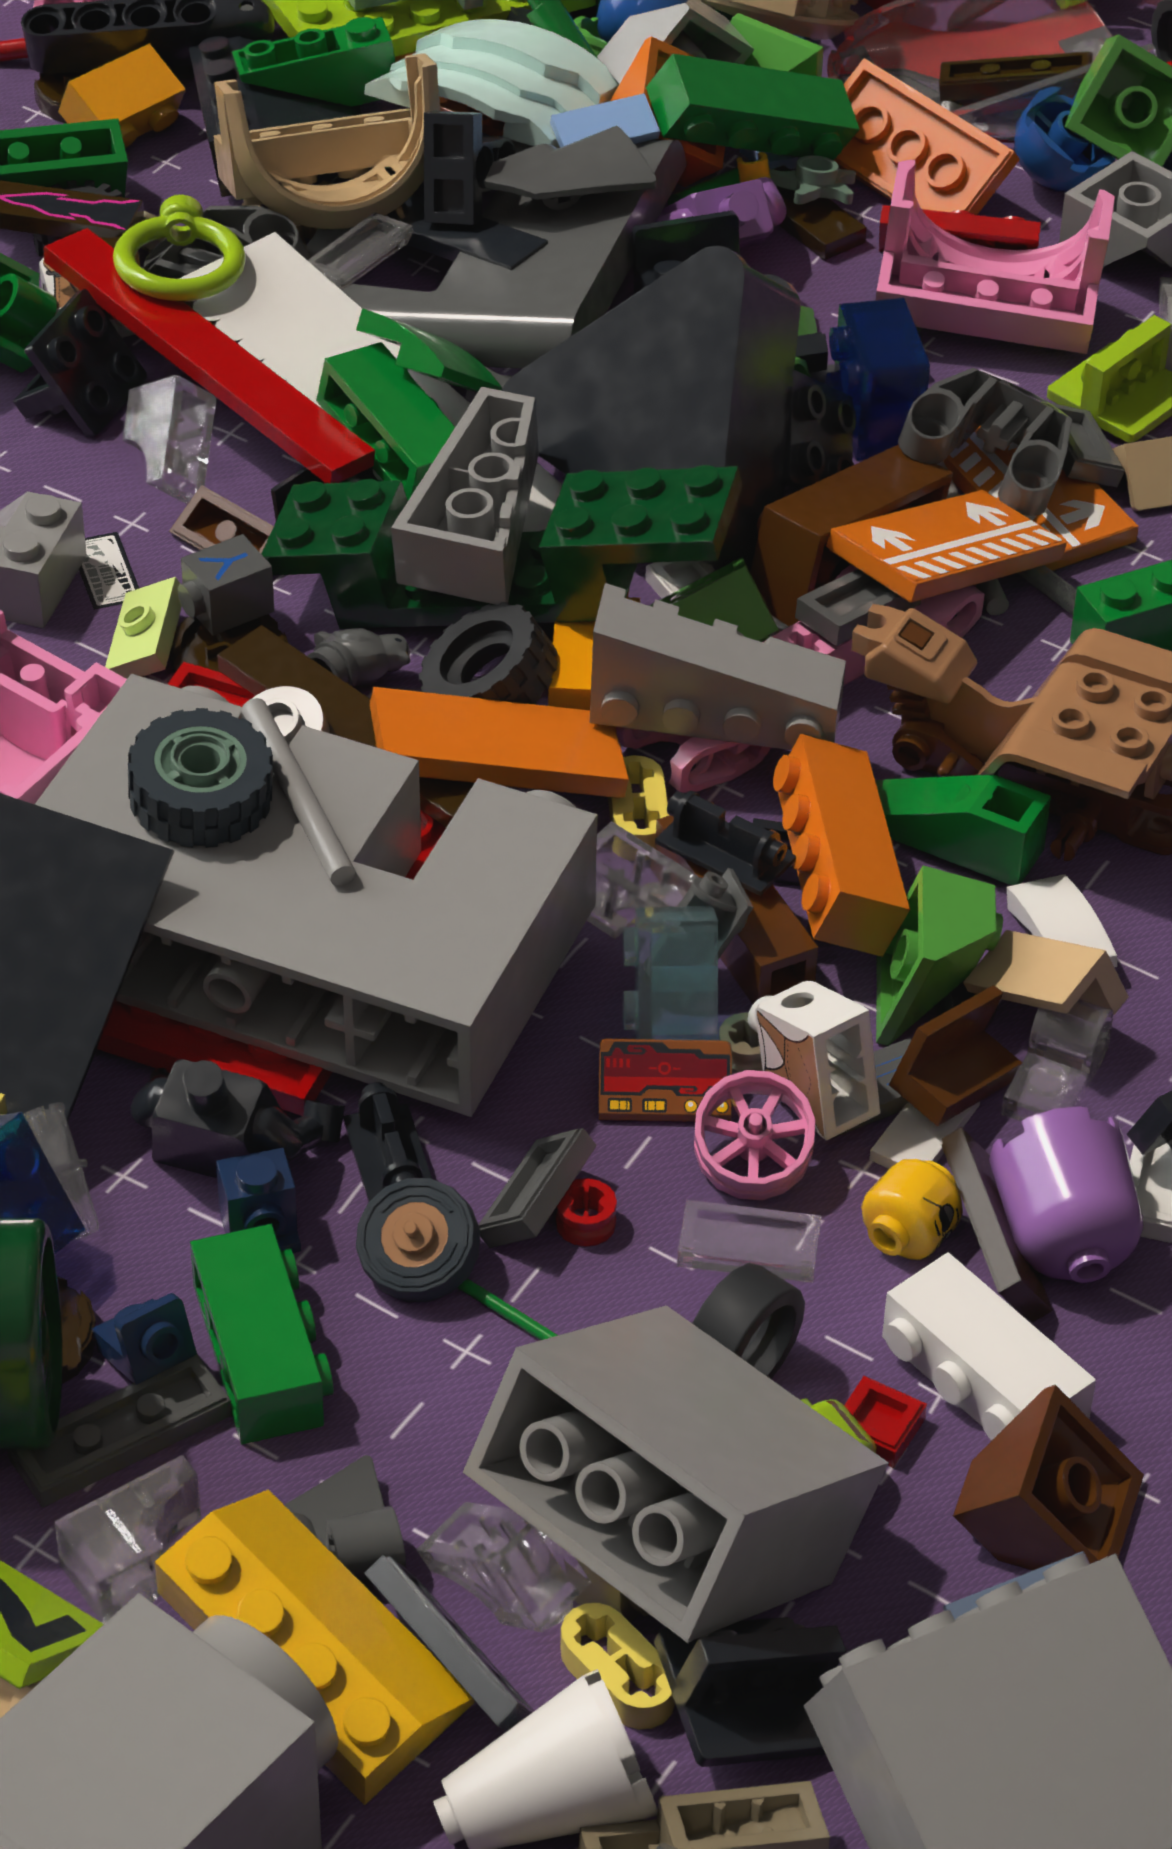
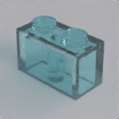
M713 906L635 907V927H623L624 967L635 966V991H623L624 1030H635L636 1039L718 1040V920Z

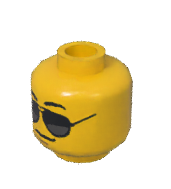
M903 1159L891 1166L866 1193L861 1205L863 1222L873 1245L887 1255H899L911 1260H921L932 1254L958 1226L963 1214L960 1192L953 1175L936 1162L919 1159Z

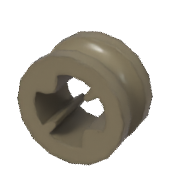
M748 1013L734 1014L725 1019L720 1026L719 1040L728 1041L732 1045V1074L745 1070L763 1071L758 1033L750 1028Z

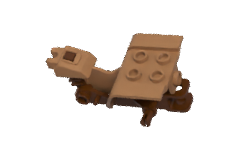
M873 604L868 610L867 627L858 624L852 632V651L865 656L864 673L868 679L886 684L888 690H894L889 697L890 702L896 703L892 708V714L902 716L901 726L892 739L893 757L899 765L908 770H923L940 777L994 774L1050 795L1049 813L1061 817V831L1052 841L1050 849L1058 859L1064 853V861L1072 860L1081 844L1093 839L1098 829L1116 835L1123 843L1160 855L1172 854V794L1158 793L1163 785L1172 787V651L1103 629H1088L1080 634L1032 698L1008 702L992 696L985 688L968 678L977 666V659L965 639L914 608L901 611L878 604Z

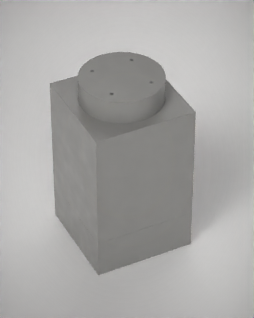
M138 1593L0 1718V1849H322L318 1771L337 1751L338 1736L332 1715L314 1684L297 1663L275 1642L254 1627L229 1616L215 1615L207 1618L192 1632Z

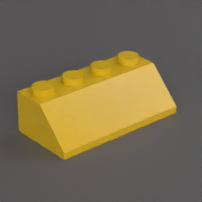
M269 1489L210 1512L155 1561L158 1593L194 1630L211 1616L224 1615L238 1619L270 1638L304 1671L326 1703L337 1731V1751L325 1765L364 1805L475 1703L472 1696L452 1673Z

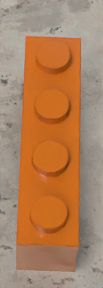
M800 734L789 756L783 755L778 761L773 777V787L775 791H778L783 811V828L788 832L792 854L796 855L792 866L797 870L802 890V908L807 911L813 939L883 957L910 911L868 752Z

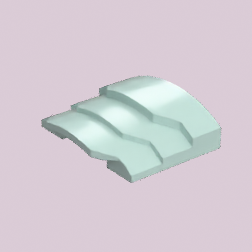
M481 19L456 23L417 40L416 52L412 54L425 53L437 63L440 97L465 104L494 120L505 122L503 137L531 146L550 144L558 147V141L550 124L551 115L609 102L619 86V83L610 74L607 66L584 48L551 31L515 21ZM405 58L391 64L389 73L365 84L364 94L410 108Z

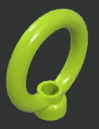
M174 195L167 198L160 207V216L141 221L130 227L117 241L113 253L115 269L128 286L144 295L169 301L198 300L223 292L241 276L246 261L245 250L239 238L224 225L203 218L201 204L195 198L188 195ZM181 223L187 226H177L175 224ZM166 237L170 243L176 246L189 245L197 238L216 246L222 252L224 260L217 269L203 276L172 279L157 276L144 270L137 264L135 255L142 246L160 238Z

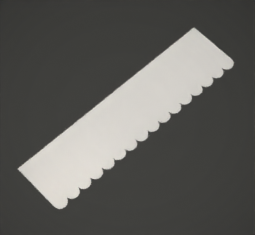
M276 232L244 247L246 255L245 267L241 276L233 285L221 293L204 299H198L193 305V310L206 320H219L215 327L232 340H241L238 343L241 347L258 360H263V364L320 408L322 407L317 403L316 398L325 358L378 342H382L396 359L400 349L398 345L357 331L356 328L362 308ZM224 257L179 279L195 278L208 274L222 264ZM408 370L412 378L429 397L436 401L440 410L456 427L470 403L449 384ZM537 463L523 532L546 529L563 486L539 463ZM373 469L375 477L379 481H383L381 477Z

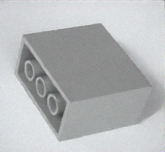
M666 1305L516 1347L463 1473L688 1643L832 1584L886 1470L888 1462Z
M1085 1553L1070 1557L1045 1570L1042 1573L1045 1579L1030 1585L1024 1590L1021 1589L1018 1581L985 1594L975 1601L978 1607L954 1619L950 1610H946L922 1620L907 1630L910 1636L894 1643L887 1649L882 1639L864 1644L840 1657V1666L819 1677L823 1688L804 1705V1708L869 1849H1172V1667L1116 1554L1092 1564L1089 1563Z

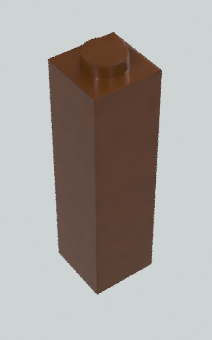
M669 815L656 820V838L674 821L673 816ZM655 844V866L681 902L690 889L693 880L697 877L703 878L707 872L711 871ZM773 884L762 896L743 888L754 908L748 915L744 928L734 936L720 959L751 1003L754 1004L764 996L779 994L802 982H815L818 946Z

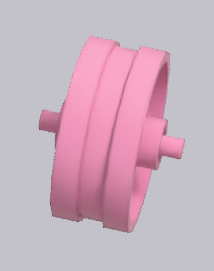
M745 1070L721 1079L706 1092L696 1111L694 1152L701 1172L717 1189L738 1199L765 1200L787 1192L803 1178L813 1156L815 1117L808 1098L792 1081L769 1071ZM759 1094L768 1095L769 1097L762 1109H749L743 1095ZM731 1099L739 1116V1122L735 1123L710 1115L722 1103ZM781 1101L787 1104L800 1120L772 1124L771 1117ZM704 1131L737 1139L711 1156L705 1143ZM803 1134L805 1136L804 1146L797 1160L772 1141L774 1139ZM740 1155L748 1161V1177L737 1175L722 1166ZM767 1155L785 1169L770 1176L758 1177L759 1161L763 1160Z

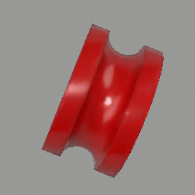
M590 1178L575 1179L556 1206L555 1223L557 1232L564 1240L578 1246H595L607 1241L613 1235L616 1227L617 1199L615 1192L609 1185L599 1180ZM577 1209H584L583 1216L574 1213ZM589 1209H594L598 1211V1214L589 1216L588 1211Z

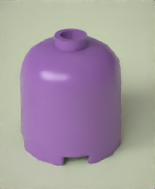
M1081 1106L1056 1108L1029 1116L1022 1120L1024 1133L1013 1138L1007 1144L1002 1139H998L993 1144L989 1157L991 1169L1014 1241L1021 1255L1031 1268L1047 1278L1067 1281L1074 1280L1080 1283L1099 1280L1106 1276L1110 1270L1122 1264L1135 1251L1143 1230V1214L1119 1123L1114 1117H1108L1107 1122L1091 1119L1088 1108Z

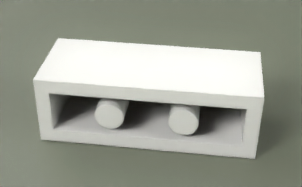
M949 1252L887 1292L882 1338L886 1340L890 1350L899 1359L912 1363L930 1379L939 1394L947 1402L953 1405L958 1404L983 1427L991 1441L1044 1388L1055 1384L1090 1419L1096 1379Z

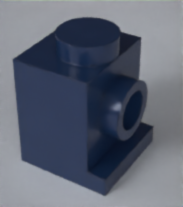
M284 1148L217 1160L219 1209L225 1234L272 1224L280 1251L291 1249L293 1253L301 1252V1242L297 1229L296 1190Z

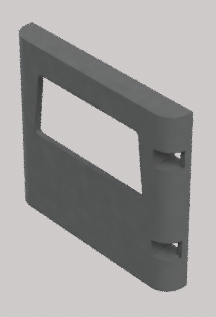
M482 135V137L505 138L501 135ZM510 139L514 145L515 153L533 147ZM654 139L635 144L654 172L657 179V188L582 195L575 205L566 210H552L541 200L497 190L482 214L483 218L548 240V244L513 270L459 252L438 289L432 292L337 282L370 231V222L343 229L318 228L306 246L309 254L308 261L361 308L450 341L467 351L485 367L523 369L606 314L633 265L632 229L636 225L655 223L687 166L684 148L679 140ZM385 167L386 171L390 175L396 173L395 171L390 170L389 167Z

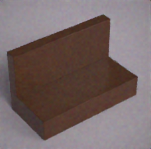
M995 985L918 1027L889 1083L891 1088L937 1127L1013 1082L1023 1062L984 1031L1003 995V992Z

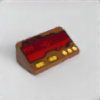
M601 1040L599 1049V1120L695 1122L696 1111L706 1092L724 1077L732 1075L731 1043L720 1040ZM731 1099L722 1103L710 1116L731 1121Z

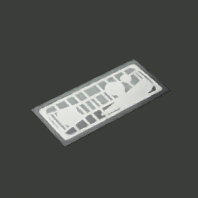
M118 532L85 538L87 556L80 566L79 572L93 609L123 604L125 593L139 589Z

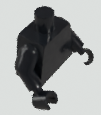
M184 1059L177 1060L170 1073L165 1068H158L152 1071L150 1080L138 1091L131 1105V1113L135 1122L146 1128L152 1127V1158L154 1162L217 1178V1160L284 1148L287 1162L316 1147L321 1141L339 1142L345 1110L344 1105H331L320 1103V1101L305 1100L303 1116L293 1121L282 1111L268 1084L260 1079L222 1070L211 1061L192 1062Z

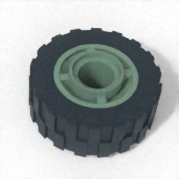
M196 708L194 711L184 712L182 709L171 712V715L167 717H158L151 721L147 729H141L135 736V744L130 745L128 752V796L134 817L138 816L140 825L148 832L151 830L156 833L159 839L168 843L169 841L180 843V846L193 848V845L205 846V848L218 847L220 843L228 841L233 843L240 840L241 836L245 833H252L259 827V821L262 818L266 819L270 811V801H272L273 755L271 747L266 745L267 738L261 731L257 732L252 727V723L246 719H238L232 716V713L222 710L215 712L208 711V708Z

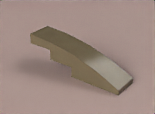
M811 1781L661 1796L658 1800L657 1819L580 1827L578 1849H657V1846L663 1842L678 1849H829L830 1836Z

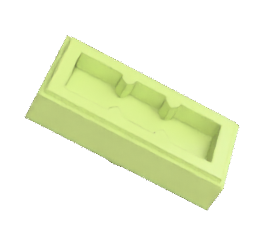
M176 577L125 593L105 665L106 668L128 679L131 673L143 677L166 669L182 608L178 597V585L180 582Z

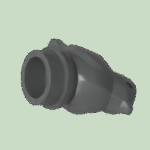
M347 629L335 631L333 634L320 631L314 635L316 646L314 651L308 654L309 658L352 687L371 686L387 672L397 671L410 663L409 646L403 636L398 634L376 635L365 629Z

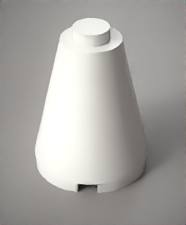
M598 1669L581 1676L443 1778L441 1781L446 1795L433 1801L450 1844L452 1845L465 1839L469 1849H498L580 1833V1827L645 1821L656 1816L658 1811L647 1781L640 1774L635 1752Z

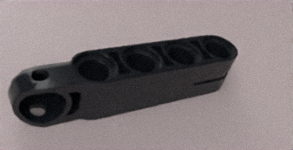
M103 0L36 6L28 10L21 20L30 66L42 74L89 72L149 43L167 66L192 64L188 47L199 45L203 40L210 37L222 36L232 38L240 36L258 41H271L274 36L273 13L261 0ZM246 4L253 7L250 11H243L240 8Z

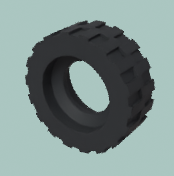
M500 602L499 605L494 606L489 604L482 606L480 610L473 613L469 612L462 616L461 620L447 627L438 640L435 639L429 647L428 655L424 656L421 663L423 668L422 672L419 673V682L423 685L421 687L422 691L427 693L536 704L541 698L540 695L550 686L553 680L551 677L553 672L556 671L558 664L555 659L557 651L531 613L527 612L523 606L519 604L513 606L509 602ZM507 654L492 671L470 682L484 665L501 655Z

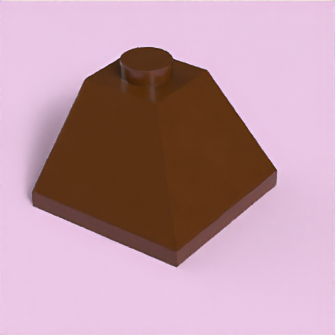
M1055 1384L1044 1388L971 1461L953 1517L998 1561L1032 1571L1082 1551L1085 1553L1090 1564L1113 1554H1116L1119 1558L1144 1474Z

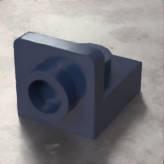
M169 1293L157 1300L152 1298L144 1303L127 1306L120 1310L114 1318L92 1328L98 1352L135 1385L197 1355L183 1301L174 1293Z

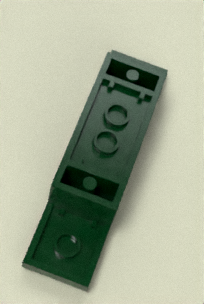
M700 465L694 468L658 470L646 467L634 471L599 472L597 470H585L579 473H567L546 529L522 532L508 602L513 606L516 604L523 606L527 612L531 613L537 623L596 621L605 583L626 589V598L638 563L718 560L743 487L738 466L713 467L710 465ZM364 479L346 483L312 481L293 485L261 553L271 564L273 575L321 574L339 629L450 626L461 620L462 616L467 613H473L480 610L482 606L490 604L396 582L391 527L408 502L401 480L376 481Z

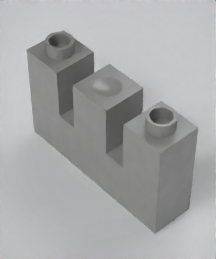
M131 673L35 803V805L175 851L116 1001L368 1084L381 1082L396 1093L472 1117L596 905L597 814L578 809L564 797L550 791L532 790L525 793L478 778L416 877L412 880L405 876L421 853L419 760L302 725L288 746L355 869V877L350 883L343 886H335L331 883L274 773L270 811L266 819L262 818L259 821V827L252 833H245L241 836L240 840L233 843L228 841L218 844V847L205 848V846L193 845V848L180 846V843L173 841L168 843L159 839L158 835L150 830L148 832L140 825L139 817H134L130 808L128 796V752L130 745L135 744V736L141 729H147L151 721L158 717H167L171 715V712L182 709L185 712L194 711L196 708H208V711L220 712L222 710L230 712L232 716L238 719H242L244 716L241 706L229 703L224 697L211 689L201 686H187L181 689Z

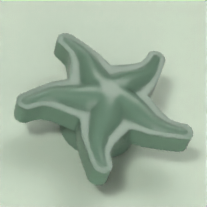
M808 155L797 160L796 170L794 171L771 169L770 178L776 186L795 191L794 203L805 204L818 198L839 200L843 204L849 205L852 204L854 192L845 184L855 183L856 171L838 169V164L830 158Z

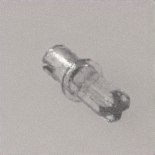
M57 1102L48 1105L49 1109L46 1110L42 1106L25 1112L21 1115V1118L26 1125L40 1172L34 1175L36 1182L44 1183L60 1237L64 1241H73L97 1232L99 1230V1221L82 1170L88 1167L87 1160L79 1159L64 1113L63 1102Z

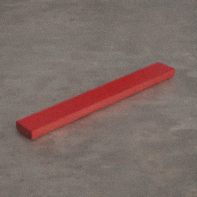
M83 229L44 246V263L79 290L87 289L100 307L325 483H340L374 466V448L183 301L153 298L128 286L115 269L113 262L114 248L90 229Z

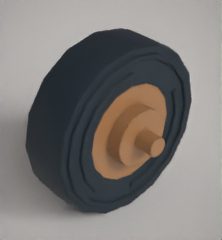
M407 1178L386 1186L368 1202L357 1225L356 1250L364 1272L382 1292L405 1302H430L451 1294L469 1277L479 1257L480 1229L473 1209L453 1187L431 1178Z

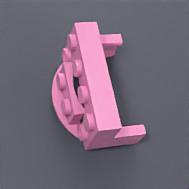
M915 160L899 162L876 291L873 320L901 325L905 321L913 322V325L920 328L1087 354L1094 324L1099 283L1109 241L1115 196L1099 189L1086 225L1077 234L1063 242L1030 250L996 249L962 240L933 223L922 211L916 199Z

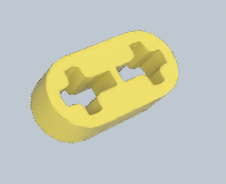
M638 755L626 756L623 759L629 781L625 797H608L613 841L622 853L640 858L654 856L656 820L669 816L667 814L668 802L664 774L661 766L653 759ZM631 784H640L643 793H632ZM634 819H644L646 829L637 828Z
M585 1603L573 1608L564 1617L561 1626L560 1644L563 1663L576 1679L598 1669L623 1725L638 1730L652 1729L663 1724L672 1715L675 1700L657 1649L620 1612L609 1605ZM587 1635L594 1641L607 1637V1652L594 1641L582 1646L581 1637ZM629 1679L642 1690L654 1685L656 1687L655 1696L650 1697L643 1691L630 1695Z

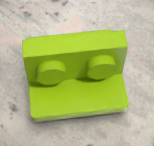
M1153 315L1136 328L1126 331L1119 340L1109 343L1050 384L1047 389V398L1058 405L1088 410L1100 428L1127 443L1136 442L1172 416V372L1165 369L1172 324Z

